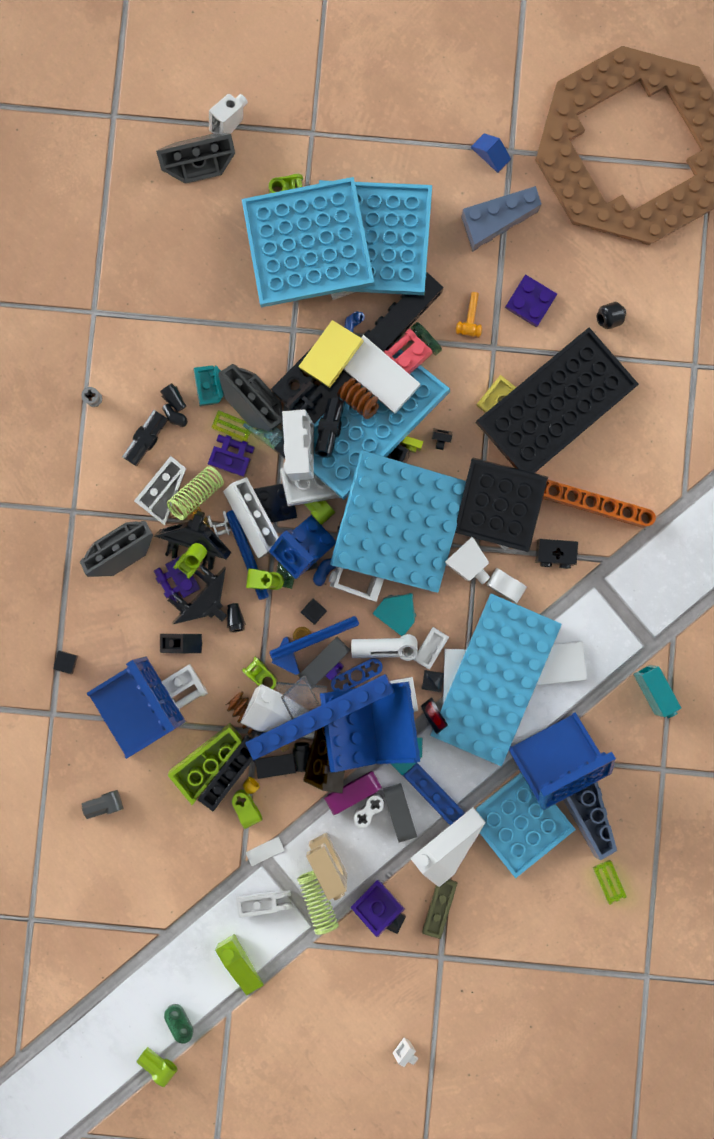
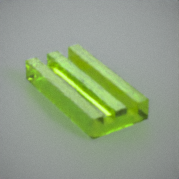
M219 410L211 427L214 430L245 442L248 441V437L253 429L246 421ZM220 416L225 417L244 426H247L248 428L247 430H245L236 425L223 421L219 418ZM217 423L237 430L239 432H242L245 434V436H241L239 434L217 426Z
M611 860L593 867L609 905L614 901L617 902L621 898L627 897ZM606 866H609L620 894H617ZM601 868L612 891L613 897L609 896L604 881L601 877V874L599 872V869Z

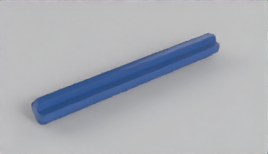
M233 510L228 511L226 516L247 570L258 569L245 533ZM255 589L259 600L269 597L267 589Z
M353 616L270 651V656L272 660H277L359 625L356 616Z

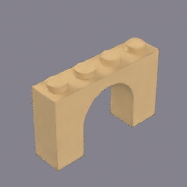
M325 833L309 841L311 850L307 852L306 857L327 899L333 898L338 900L347 891V872L328 834Z

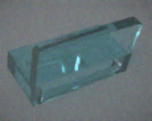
M246 423L242 425L255 438L272 449L284 437V433L277 427L267 431L258 428L255 430Z

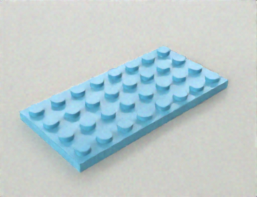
M400 349V350H399L395 355H393L392 357H393L394 359H396V358H397L398 356H400L404 351H402V350ZM421 365L410 373L421 386L396 414L378 400L379 408L371 418L365 419L363 415H360L357 410L352 409V406L347 405L346 401H344L341 433L338 438L336 437L331 457L325 458L315 454L320 419L314 424V475L343 500L349 496L360 452L366 451L387 457L450 393L448 386Z
M490 593L440 710L448 726L438 734L432 729L430 736L502 767L562 624Z

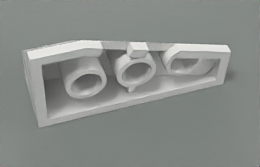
M261 684L255 688L241 724L258 732H268L309 711L281 693ZM315 731L303 737L314 738Z
M472 807L410 859L425 877L440 887L456 873L486 822L476 809Z

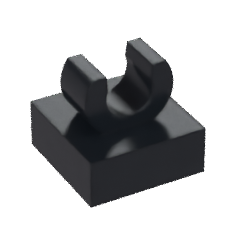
M433 429L432 439L437 440L436 449L443 450L445 442L451 443V431Z

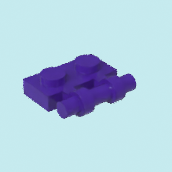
M219 434L217 442L223 443L222 448L213 447L208 465L245 477L251 459L244 457L245 452L253 454L255 447L248 445L246 441L240 442L232 439L231 436L226 435L225 437ZM231 446L239 449L238 454L228 451V448Z
M181 556L165 564L168 572L163 573L161 568L154 570L157 577L155 579L164 589L166 599L172 598L176 602L178 601L173 596L174 592H180L183 598H186L201 589L194 575L188 579L187 575L182 571L173 568ZM171 577L176 584V587L173 589L167 581Z

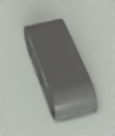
M336 637L298 677L312 689L350 649Z
M399 783L383 788L398 842L416 838L417 834L402 784Z

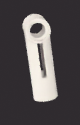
M410 634L403 635L400 638L352 639L351 642L352 658L400 657L405 661H411L416 658L418 651L417 639Z

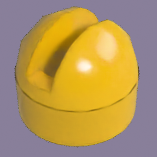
M248 777L243 783V789L247 794H253L260 788L259 783L253 777Z

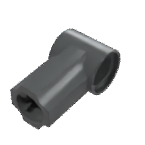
M118 790L108 792L99 798L82 803V811L86 819L105 813L111 814L124 809Z

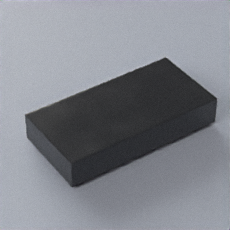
M293 753L255 760L258 779L296 773Z

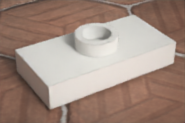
M432 627L418 650L416 658L413 660L430 670L449 636Z

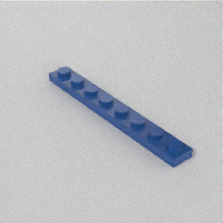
M384 674L245 742L254 761L395 691L387 675Z

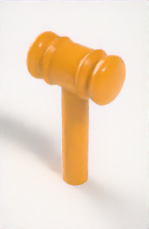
M471 292L467 322L462 323L459 321L457 323L456 334L476 336L478 338L481 336L482 325L474 324L479 293Z

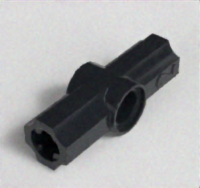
M332 397L328 399L324 416L319 421V436L315 447V454L321 457L328 458L332 456L336 437L338 438L341 433V417L345 403L339 398Z
M153 410L145 424L140 426L135 432L133 442L122 457L137 467L146 452L151 450L157 442L158 434L168 419Z

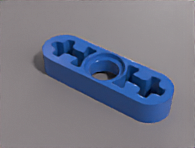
M371 658L335 676L331 681V688L333 691H340V688H335L334 685L337 679L340 681L345 680V674H348L352 685L349 686L347 682L343 684V689L341 690L351 689L381 673L383 668L381 661ZM371 662L378 663V671L374 672L371 670L367 672L370 676L365 677V672L361 666L365 665L367 669L371 666ZM354 670L361 671L362 679L354 681L351 678V673Z

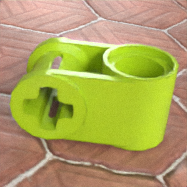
M292 174L271 179L269 182V194L275 193L273 191L274 187H281V191L295 189V184L297 188L303 187V176L301 174Z
M199 543L192 544L185 554H182L173 568L179 569L190 579L207 554L206 548Z
M248 569L246 588L279 590L284 584V578L280 573Z
M255 656L249 666L243 668L242 671L258 686L264 685L263 682L266 677L272 678L273 685L270 688L274 690L278 684L276 676Z
M243 789L235 792L232 798V805L243 828L247 829L262 821V815L250 794H247ZM239 796L241 798L245 797L244 803H242L241 801H237Z

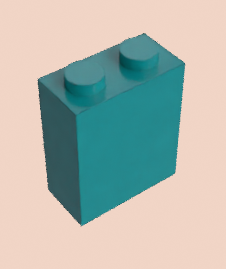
M649 665L633 674L655 715L667 717L668 719L678 714L677 711L681 709V706L659 666Z

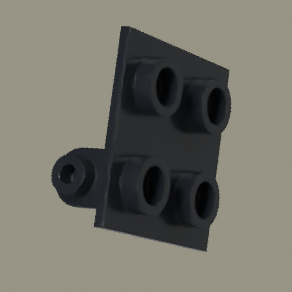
M283 483L254 489L271 523L297 518L295 505L288 506Z

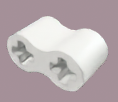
M498 568L495 569L486 584L514 603H518L527 588L523 583Z
M374 793L367 798L366 804L358 808L354 813V823L356 826L365 828L370 824L372 816L382 811L384 807L383 797L378 793ZM373 799L374 801H376L378 799L379 806L374 805L372 807L371 800ZM359 814H366V821L363 819L359 821Z

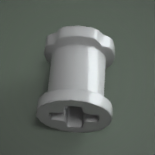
M86 387L81 394L83 401L91 407H98L102 403V395L93 387Z

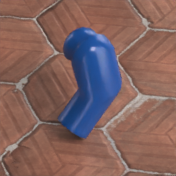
M356 311L345 319L344 328L353 333L354 327L364 321V313Z

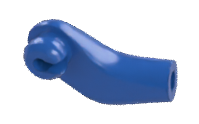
M332 558L323 560L313 576L315 585H324L328 574L336 568V566L330 565Z

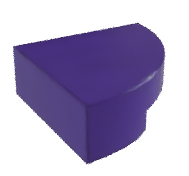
M339 661L325 676L332 680L344 668V665Z

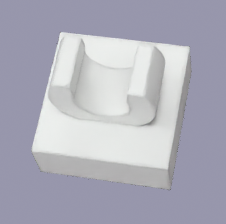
M403 1038L393 1052L398 1064L405 1067L408 1062L414 1065L418 1060V1057L414 1055L416 1051L411 1042Z

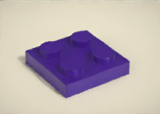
M525 274L505 309L533 326L538 327L556 298L557 293Z
M376 880L350 907L376 937H379L405 910L380 880Z

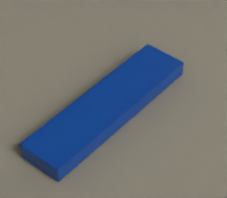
M418 763L413 765L403 775L449 825H452L465 814Z

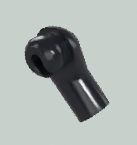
M165 404L162 407L171 424L180 427L187 425L188 421L184 414L174 411L170 404Z

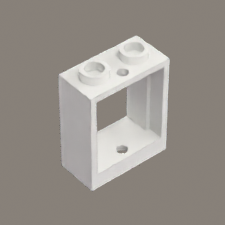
M336 566L335 571L331 572L329 577L331 587L374 602L377 601L384 581L383 578L372 576L367 593H363L338 584L343 568Z

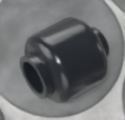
M616 301L603 305L599 308L596 315L597 322L605 329L620 326L625 321L626 309Z

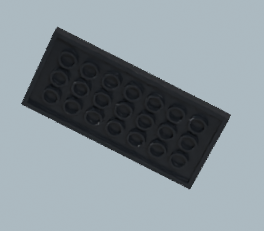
M589 327L475 423L514 468L535 473L639 384Z

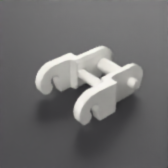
M223 511L224 523L213 525L210 515L207 516L209 525L214 529L218 538L219 535L225 533L230 535L231 529H228L227 526L229 522L226 511ZM225 525V530L217 532V527Z

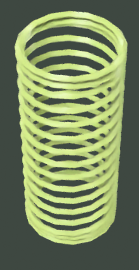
M207 466L167 501L170 512L176 518L185 520L191 512H194L200 504H203L217 489L223 486L224 481L221 474L215 468ZM207 469H210L211 471H213V472L218 476V478H219L220 481H221V485H220V482H219V480L217 479V477H216L214 474H212L211 472L207 471ZM208 473H210V474L217 480L218 483H216V482L209 476ZM204 479L211 485V487L207 485ZM198 485H200L206 493H204ZM174 504L182 511L183 515L177 511Z
M310 871L299 876L297 880L299 885H302L300 889H304L301 893H306L303 897H307L304 901L307 902L306 906H309L307 910H311L308 914H312L310 918L313 919L311 921L314 923L313 927H316L314 929L315 934L322 935L337 929L339 924L336 922V915L333 914L334 910H332L331 902L329 900L323 901L327 897H321L325 893H319L323 889H317L321 885H315L319 881H313L317 877L314 871Z

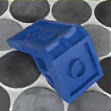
M310 515L294 530L290 529L283 532L269 552L295 579H298L335 546L336 540Z

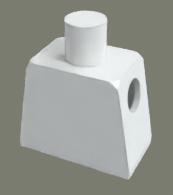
M227 94L209 110V131L213 134L232 133L243 120V107L248 103L247 99L242 94H239L236 98L231 94Z
M473 537L445 561L449 568L468 582L475 577L483 585L490 578L483 569L489 564V561Z

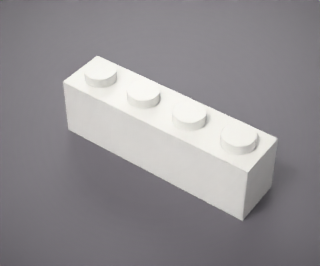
M246 477L231 483L223 493L258 559L270 554L269 550L279 537L248 478Z

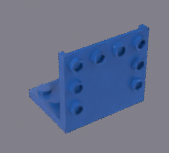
M147 656L131 660L126 664L128 668L87 692V695L92 699L125 754L126 759L186 723V720L178 707H176V704H174L175 702L171 699L169 692L162 684Z
M409 681L392 683L394 693L324 726L330 772L344 771L374 764L420 762ZM354 689L320 693L321 705Z
M576 712L509 748L510 755L542 810L611 775L616 760L612 752L608 754L605 752L600 753Z

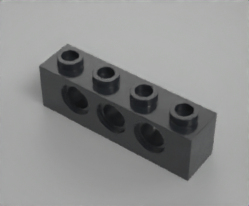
M309 351L271 388L272 392L285 405L286 400L290 396H295L299 392V389L291 390L289 388L291 383L297 382L301 386L309 381L314 384L317 380L312 376H304L303 370L299 368V365Z
M247 734L198 797V801L211 811L217 808L253 760L245 742L252 739Z

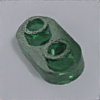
M416 322L411 327L416 336L432 350L434 355L442 351L439 343L419 322Z
M179 1004L168 1006L164 1013V1019L174 1039L181 1044L189 1042L193 1036L194 1029L183 1007ZM176 1011L178 1016H173L172 1012ZM181 1029H186L187 1033L183 1034Z

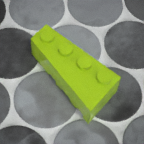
M229 723L169 770L168 777L191 805L194 804L213 777L216 776L224 763L241 744L242 736Z

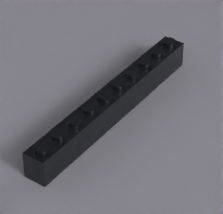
M426 272L425 295L402 294L400 296L402 299L398 303L394 302L388 308L387 315L379 317L375 322L376 326L371 331L367 330L363 335L382 351L388 350L442 294L444 287ZM343 370L330 388L323 383L319 386L315 385L323 395L313 404L316 407L314 410L310 408L307 410L313 424L324 415L328 399L332 397L340 398L337 396L340 387L353 378L346 371Z

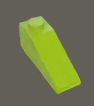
M235 934L218 943L215 949L224 967L246 995L264 985Z

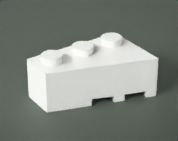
M306 410L282 411L285 454L284 473L287 474L290 480L314 479V424Z
M170 456L134 501L163 525H166L170 514L167 501L177 494L186 468Z

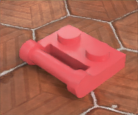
M408 329L405 335L389 350L383 351L409 374L433 354L432 350L411 329ZM409 341L413 343L396 359L392 357Z

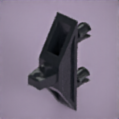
M197 511L194 514L193 520L190 519L189 522L160 529L154 535V537L168 541L165 555L168 556L172 551V558H177L179 545L190 548L194 543L202 544L207 550L202 564L206 566L208 562V570L213 569L215 556L227 560L232 552L206 526L207 524L203 523L205 513Z
M203 564L200 565L205 574L198 570L195 571V574L206 583V587L191 603H187L177 592L173 593L178 602L172 598H169L167 601L180 611L173 624L206 616L212 618L215 615L221 621L227 617L221 610L223 605L220 603L226 567L217 575H214Z

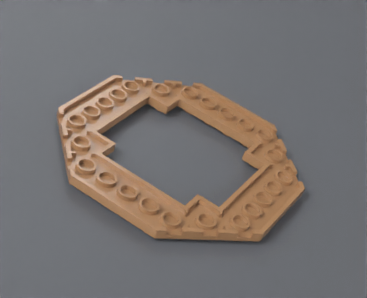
M621 46L557 82L535 161L571 223L651 245L714 210V91L699 66ZM640 81L648 97L664 88L666 89L701 151L686 160L695 176L632 210L624 195L608 203L605 202L570 140L585 132V128L577 115Z

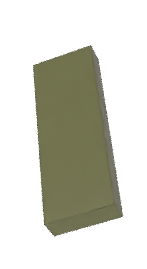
M448 879L440 887L435 886L422 934L441 939L458 884L457 881Z

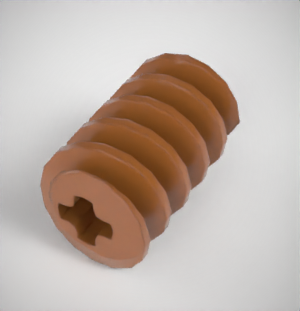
M351 378L340 387L337 396L341 400L346 401L347 405L352 406V409L357 410L365 419H369L379 408V404H377L378 397H372V392H367L366 387L361 388V383H356V379Z
M243 691L239 692L227 703L229 704L227 711L234 710L232 717L240 716L237 721L238 723H241L248 707L246 703L249 697L241 698L244 693ZM250 728L247 734L250 735L255 730Z

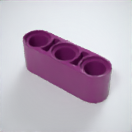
M370 771L344 785L343 793L332 792L325 796L324 799L332 814L336 815L382 789V786L374 772Z

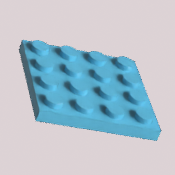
M521 772L475 808L486 822L480 831L481 836L515 878L576 830L556 804L542 810Z

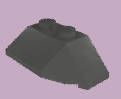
M231 133L209 134L175 142L156 150L161 170L183 183L222 175L235 155Z
M231 364L219 372L218 375L225 399L250 427L271 431L283 422L281 401L257 374L239 368L235 364Z
M126 522L95 541L86 552L85 557L80 560L85 575L87 577L114 576L146 556L153 538L147 522Z

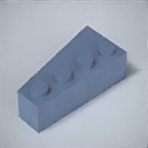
M536 186L463 209L461 218L472 252L539 211L541 201Z
M598 782L563 800L595 858L602 860L617 851Z

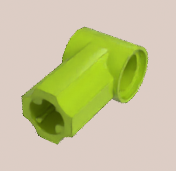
M325 500L304 504L321 525L336 513Z
M149 1047L142 1052L136 1063L152 1075L154 1082L161 1087H165L178 1071L172 1061L162 1059Z

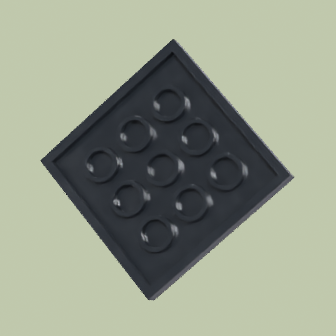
M472 458L455 533L529 552L548 476Z

